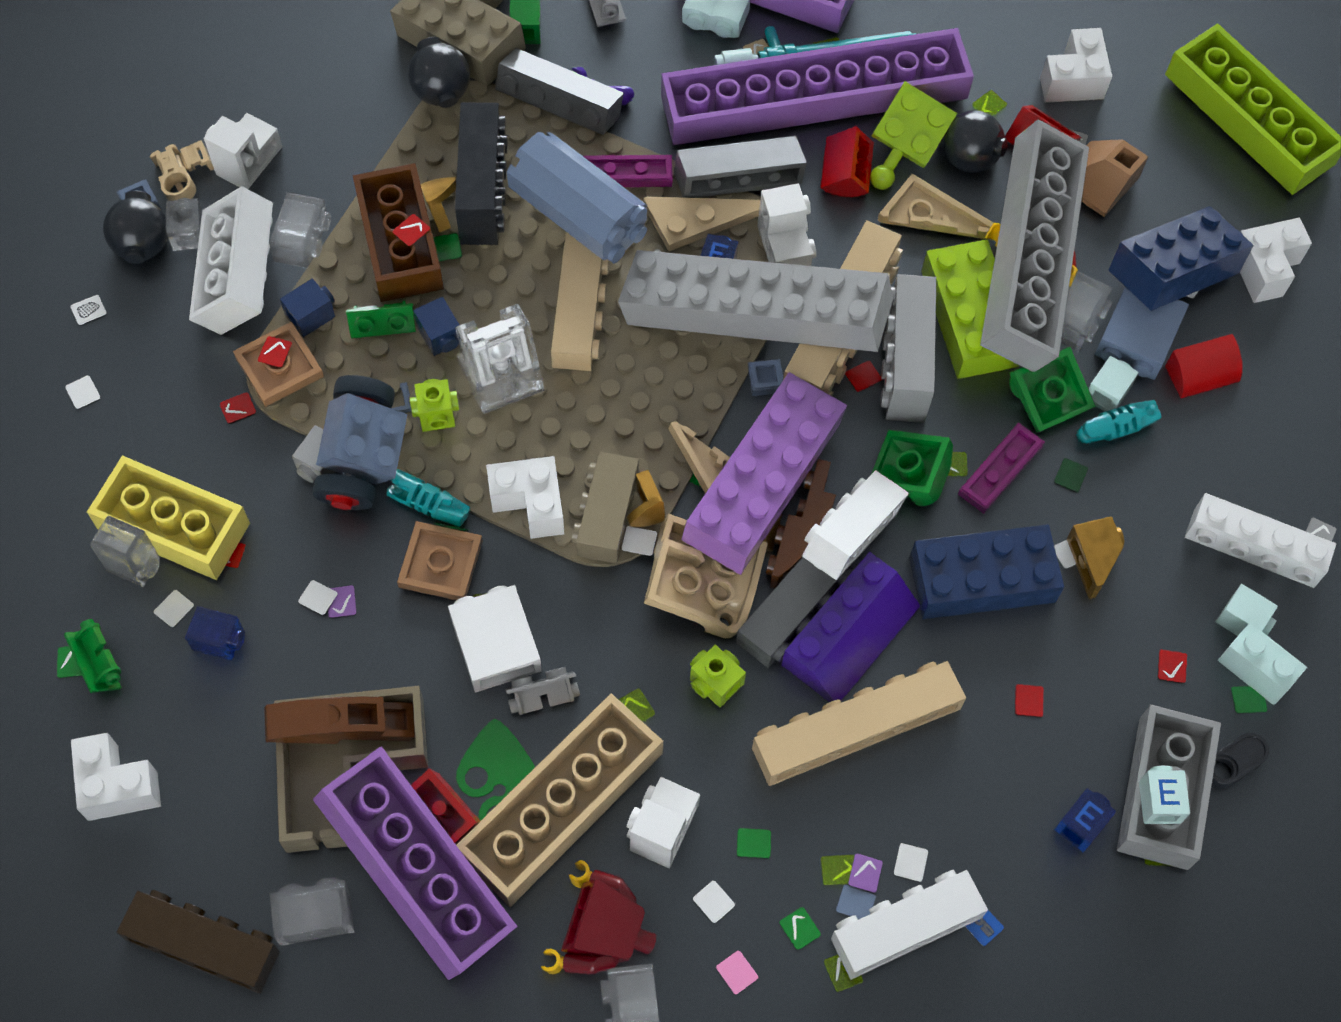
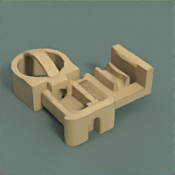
M202 140L180 149L181 153L176 145L171 144L165 147L166 151L161 153L157 150L150 155L155 166H159L162 172V176L158 177L161 183V190L172 204L181 205L187 203L196 193V185L187 172L188 170L189 172L193 171V169L195 170L197 165H201V167L206 165L210 171L214 170ZM199 150H201V153H202V155H203V159H201V157H200V155H199V153H198ZM181 182H187V185L183 188ZM175 185L178 192L170 193L171 188Z

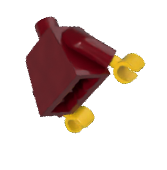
M577 861L575 863L576 868L585 871V874L581 877L569 875L572 884L575 887L581 888L561 949V951L567 954L563 957L554 949H546L543 954L556 956V963L552 967L541 966V968L549 974H557L564 969L565 972L591 975L614 969L619 962L629 960L634 949L647 955L650 954L656 943V934L640 928L645 910L637 904L636 896L625 881L618 876L600 870L592 872L585 861Z

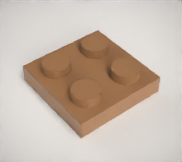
M292 322L233 351L237 362L265 407L324 377L322 369ZM268 336L292 342L282 367L258 362V357Z
M416 521L397 581L398 588L453 600L466 597L483 542L482 535Z

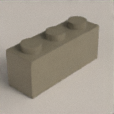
M599 451L597 462L590 463L587 475V482L591 483L589 493L583 492L579 507V512L583 513L581 523H575L572 533V543H576L577 556L617 564L628 521L626 517L630 513L636 488L639 459Z

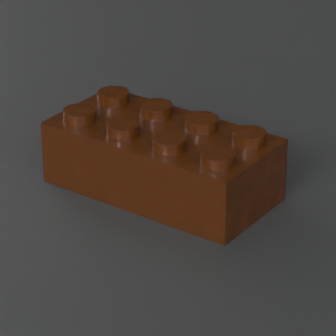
M416 163L352 175L380 302L444 290L441 268ZM415 214L430 227V230L414 244L408 246L392 231L409 216Z

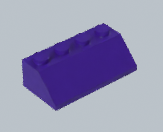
M869 552L784 651L782 666L828 702L834 700H841L842 702L917 612L920 604L898 572Z

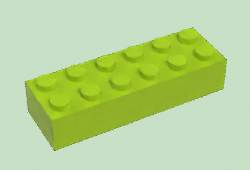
M1218 23L1174 52L1165 76L1292 195L1336 165L1341 156V136Z

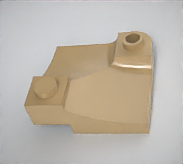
M668 514L661 524L653 551L654 561L644 604L697 622L705 628L707 633L722 638L735 636L749 616L768 543L762 542L740 575L682 541L687 520ZM720 618L726 619L729 623V626L722 623L720 621Z

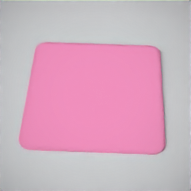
M736 951L716 966V969L734 994H738L758 979V975L740 951Z

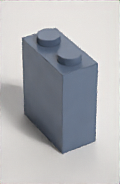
M1125 287L1094 355L1101 357L1104 361H1107L1112 356L1117 360L1128 363L1134 370L1139 372L1138 376L1155 380L1189 304L1176 300L1151 311Z

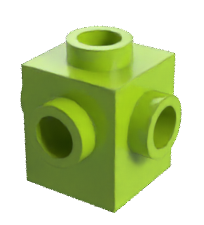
M428 379L423 383L414 384L416 397L410 398L413 418H420L422 432L455 427L453 411H459L457 392L449 390L448 379Z
M715 644L708 652L705 650L700 651L691 661L690 684L702 698L708 696L721 708L744 685L746 672L739 666L738 659L730 651H722Z

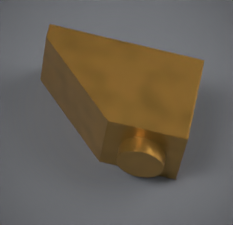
M1112 516L1073 525L1067 537L1089 599L1096 598L1124 547L1123 532L1120 527H1116Z

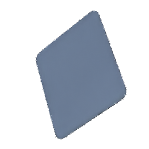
M844 885L836 911L850 917L856 915L857 919H861L871 914L869 909L873 907L876 896L861 889Z

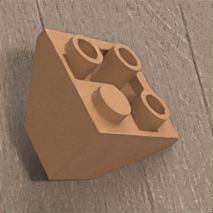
M1123 139L1090 141L1086 145L1089 147L1081 202L1103 217L1140 178L1149 157Z

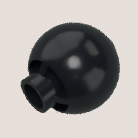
M425 38L417 44L418 51L409 64V83L414 93L424 102L442 108L451 107L458 102L468 88L470 82L468 62L458 49L449 44L441 43L440 38Z
M971 110L963 112L954 118L937 147L944 148L947 159L957 169L969 173H978L991 168L1000 157H1004L1008 147V140L1005 138L1001 124L995 117L984 111Z
M130 191L125 194V199L115 203L107 212L103 223V233L108 246L115 254L124 258L129 263L140 264L145 260L155 257L163 250L169 237V225L164 212L155 203L151 202V196L148 193Z

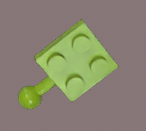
M904 81L871 135L892 149L884 164L878 165L872 170L870 174L872 185L880 190L891 187L895 180L894 169L902 156L924 168L957 113Z

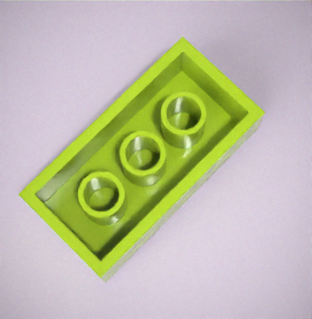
M988 239L926 251L921 270L923 276L936 277V317L957 379L1019 367L1018 364L980 346L995 261Z

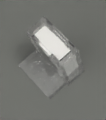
M518 304L500 310L501 321L477 329L474 320L455 327L461 353L456 354L458 363L470 384L472 394L483 414L545 391L531 326Z

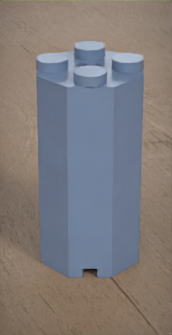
M537 132L518 149L515 155L520 159L517 166L515 167L510 164L507 170L508 187L602 260H609L613 264L617 263L623 257L628 247L633 243L640 242L647 232V228L644 226L647 220V204L553 133L547 132L546 136L542 132Z

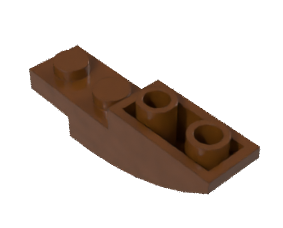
M818 459L815 471L810 470L806 476L804 489L809 490L807 500L800 498L796 516L789 514L786 526L780 524L778 526L774 544L780 545L777 556L770 555L766 574L772 576L770 588L775 589L803 558L802 555L808 546V543L804 541L808 532L816 523L821 526L820 523L826 513L834 507L836 494L824 492L831 465L829 461Z
M359 696L303 699L268 704L264 707L266 742L337 744L340 740L410 742L415 738L413 703L384 702L383 697Z

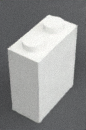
M515 585L509 587L497 586L490 589L487 594L475 598L472 596L462 597L456 600L454 604L448 606L451 621L475 693L542 671L541 660Z

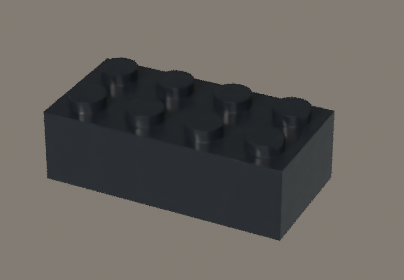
M461 102L455 199V213L460 245H498L499 233H504L505 231L503 206L506 205L504 180L507 179L505 154L508 153V136L506 135V116H500L499 103Z

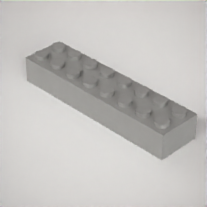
M1039 119L1015 138L980 346L1032 372H1036L1059 357L1089 153L1088 146Z
M637 250L618 303L627 325L878 352L893 301V294L888 273Z

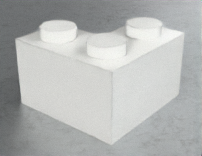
M1102 29L1071 30L1064 55L1047 56L1040 76L1045 103L1105 98L1112 79V73Z
M248 113L239 122H234L222 116L215 125H212L207 130L204 137L216 175L238 187L243 186L246 189H249L282 148L278 129Z
M799 183L761 191L757 227L768 262L811 266L812 259L816 258L814 240L808 239L806 233L808 231L806 216L811 213L810 201L807 195L802 194Z
M1300 217L1241 230L1243 236L1254 245L1240 271L1254 303L1283 297L1295 278L1291 266L1301 263L1312 244Z
M554 456L486 465L493 513L526 508L531 539L564 534L563 514Z
M108 733L71 740L77 810L88 821L161 807L158 772L148 760L120 765L118 745Z
M660 777L656 787L650 785L643 798L641 809L637 807L633 809L626 826L629 828L626 837L630 838V851L670 869L699 806L700 794L663 777Z

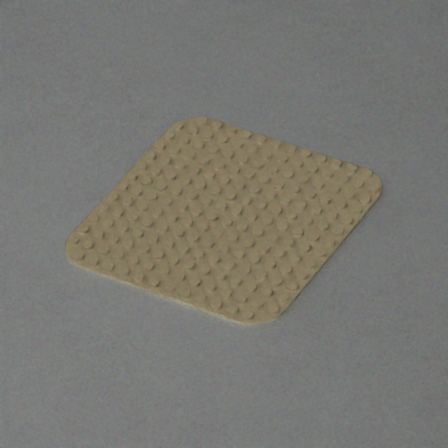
M470 80L464 95L451 107L442 108L422 100L374 171L416 163L420 184L447 177L457 180L461 102L499 103L500 116H506L508 153L505 154V161L507 162V170L510 164L515 167L520 160L515 156L518 149L537 132H542L546 136L547 132L553 133L582 156L661 154L609 132L602 135L495 90L496 84L491 83L487 87L477 80ZM673 159L672 187H624L641 201L645 197L683 198L674 174L675 160ZM508 179L504 180V187L506 188V205L503 206L505 231L504 233H499L498 245H460L461 258L439 261L444 290L380 302L356 195L292 289L293 291L313 278L320 288L326 286L335 299V303L332 304L335 318L307 336L302 337L322 369L324 377L267 407L263 405L246 377L250 394L259 409L277 423L307 436L314 425L324 429L329 401L334 399L335 382L341 376H365L387 383L395 391L392 408L405 405L403 393L400 390V383L407 382L410 403V398L416 397L414 384L423 383L428 379H448L449 390L457 392L459 411H453L455 427L422 432L420 418H413L412 411L405 413L408 415L397 469L440 488L442 492H449L450 495L470 507L469 513L578 564L593 567H609L624 564L642 555L623 551L621 546L617 564L577 556L576 543H572V533L575 523H581L583 513L579 512L583 492L589 493L591 483L587 482L590 463L597 462L599 451L639 459V473L649 470L664 502L665 518L668 514H672L694 473L668 429L670 423L677 421L679 424L687 426L697 433L695 437L709 447L749 374L748 362H756L767 340L627 325L618 303L620 294L637 250L655 251L658 249L665 253L709 257L713 242L728 245L729 247L715 246L714 251L722 252L723 255L713 253L712 257L768 262L757 227L758 217L669 252L647 213V220L644 224L647 232L640 242L633 243L628 247L623 257L617 263L613 264L609 261L608 276L602 275L601 283L606 284L605 303H599L598 311H603L602 331H596L595 339L600 340L599 359H592L591 371L552 368L551 348L566 231L508 187ZM456 190L442 201L451 228L439 232L423 194L433 237L457 233L459 238L455 213ZM748 191L699 197L717 199H761L760 196H757ZM443 296L461 326L463 343L450 352H442L433 356L416 327V322V332L351 338L346 310L354 309V305L358 307L374 305L384 307V304L402 303L405 300L407 304L413 303V307L416 309ZM282 305L260 337L290 323L284 314ZM516 316L523 328L531 366L518 370L512 357H509L515 381L513 384L512 382H504L500 385V388L510 391L515 385L516 388L510 393H502L498 388L493 364L489 363V367L494 380L481 385L474 372L465 335L498 321H504ZM511 369L507 372L499 370V372H497V375L501 374L500 376L503 377L508 376L510 374L509 372H511ZM505 377L501 381L510 380L511 377ZM554 456L563 514L564 534L531 539L526 508L493 513L486 465ZM637 486L635 488L630 513L642 504L641 499L637 493ZM662 522L636 528L656 531L658 537Z

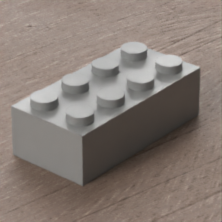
M897 274L894 287L891 286L893 301L886 322V331L883 332L882 350H885L886 353L881 369V379H885L884 388L881 390L880 407L886 408V420L925 423L934 395L936 277Z
M1149 705L1139 719L1116 851L1189 870L1200 860L1221 728L1220 722ZM1165 765L1171 766L1172 770H1185L1190 815L1181 824H1144L1139 780L1150 768Z

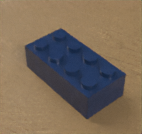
M1208 206L1121 241L1108 271L1147 308L1153 311L1240 273L1254 245L1239 230L1227 222L1219 212Z
M1049 524L918 540L914 542L909 556L922 620L1056 603L1064 589Z

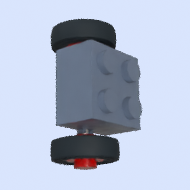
M345 375L336 380L333 391L334 399L329 401L316 465L339 472L341 475L322 474L316 477L313 496L317 500L343 510L369 509L372 507L375 499V487L372 484L377 485L395 478L408 414L391 409L395 391L387 383L358 375Z

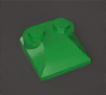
M1071 347L1060 350L1058 358L1036 372L1020 367L1009 373L1010 389L1016 397L1020 398L1036 432L1043 431L1096 407Z
M888 430L872 473L876 470L909 493L907 497H910L914 504L920 506L930 505L940 497L952 465L953 443L949 437Z

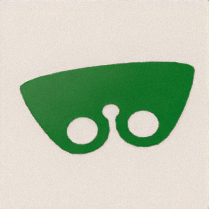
M493 719L481 730L466 751L457 769L456 781L463 793L470 797L485 796L492 792L497 784L505 786L506 791L503 796H493L481 805L479 810V820L481 821L487 815L488 810L492 806L498 805L535 766L508 727L501 721ZM480 767L487 772L488 781L482 788L473 789L466 784L465 775L469 769Z

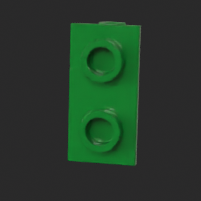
M405 300L402 303L384 304V307H377V305L358 307L354 305V309L346 310L350 337L361 338L416 332L413 303L407 304Z
M88 619L80 624V631L65 632L64 637L90 693L120 690L122 688L119 682L121 680L119 676L121 669L116 665L110 650H104L103 648L106 641L101 633L100 624L95 623L93 619Z

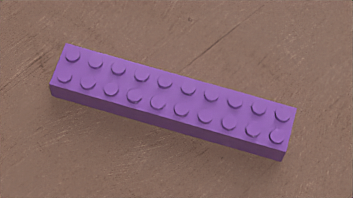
M954 28L661 73V99L673 145L886 112L904 81L940 103L968 99L974 75L959 30Z

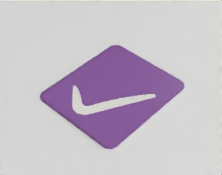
M354 586L330 588L338 594L328 608L329 617L355 615Z
M855 854L848 884L875 893L883 864L882 861L861 854Z

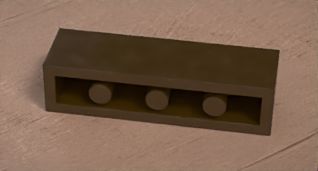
M137 890L116 932L124 940L261 994L280 953L272 943L273 937L254 929L251 934L238 930V923L219 916L217 921L204 917L206 911L189 903H185L183 908L171 904L172 898L159 891L151 890L148 895Z

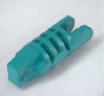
M1155 400L1130 403L1099 413L1098 417L1088 420V422L1086 421L1077 430L1076 439L1082 444H1090L1091 442L1094 443L1103 439L1110 441L1138 432L1157 422L1162 416Z
M397 469L395 478L390 480L395 485L391 484L389 486L387 496L410 508L414 507L416 511L422 512L424 515H431V518L447 522L458 527L469 516L470 507L450 495L449 492H442L440 488L430 483H425L424 480Z

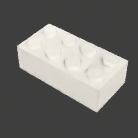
M243 186L202 210L189 320L220 335L259 315L264 306L263 293L264 283L267 278L266 264L267 255L270 250L269 236L273 222L271 217L273 203Z

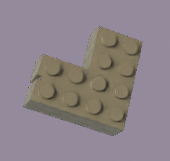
M401 0L390 10L398 37L416 47L425 38H440L441 43L455 47L464 55L470 68V77L487 87L497 78L499 63L515 48L522 51L526 49L521 23L495 9L503 0Z
M420 686L274 701V703L329 697H383L384 702L413 703L415 738L410 742L340 740L337 744L276 743L279 843L286 853L319 850V842H323L327 849L347 847L346 843L313 801V798L321 789L382 746L399 770L428 767L424 700Z

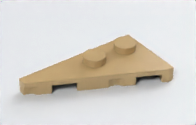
M911 174L878 216V221L885 224L986 239L985 236L993 224L992 221L914 174Z
M643 198V202L647 204V213L669 252L759 216L760 200Z
M674 421L670 423L668 429L703 491L706 493L730 457L715 446L711 449L695 437L697 433L687 426Z

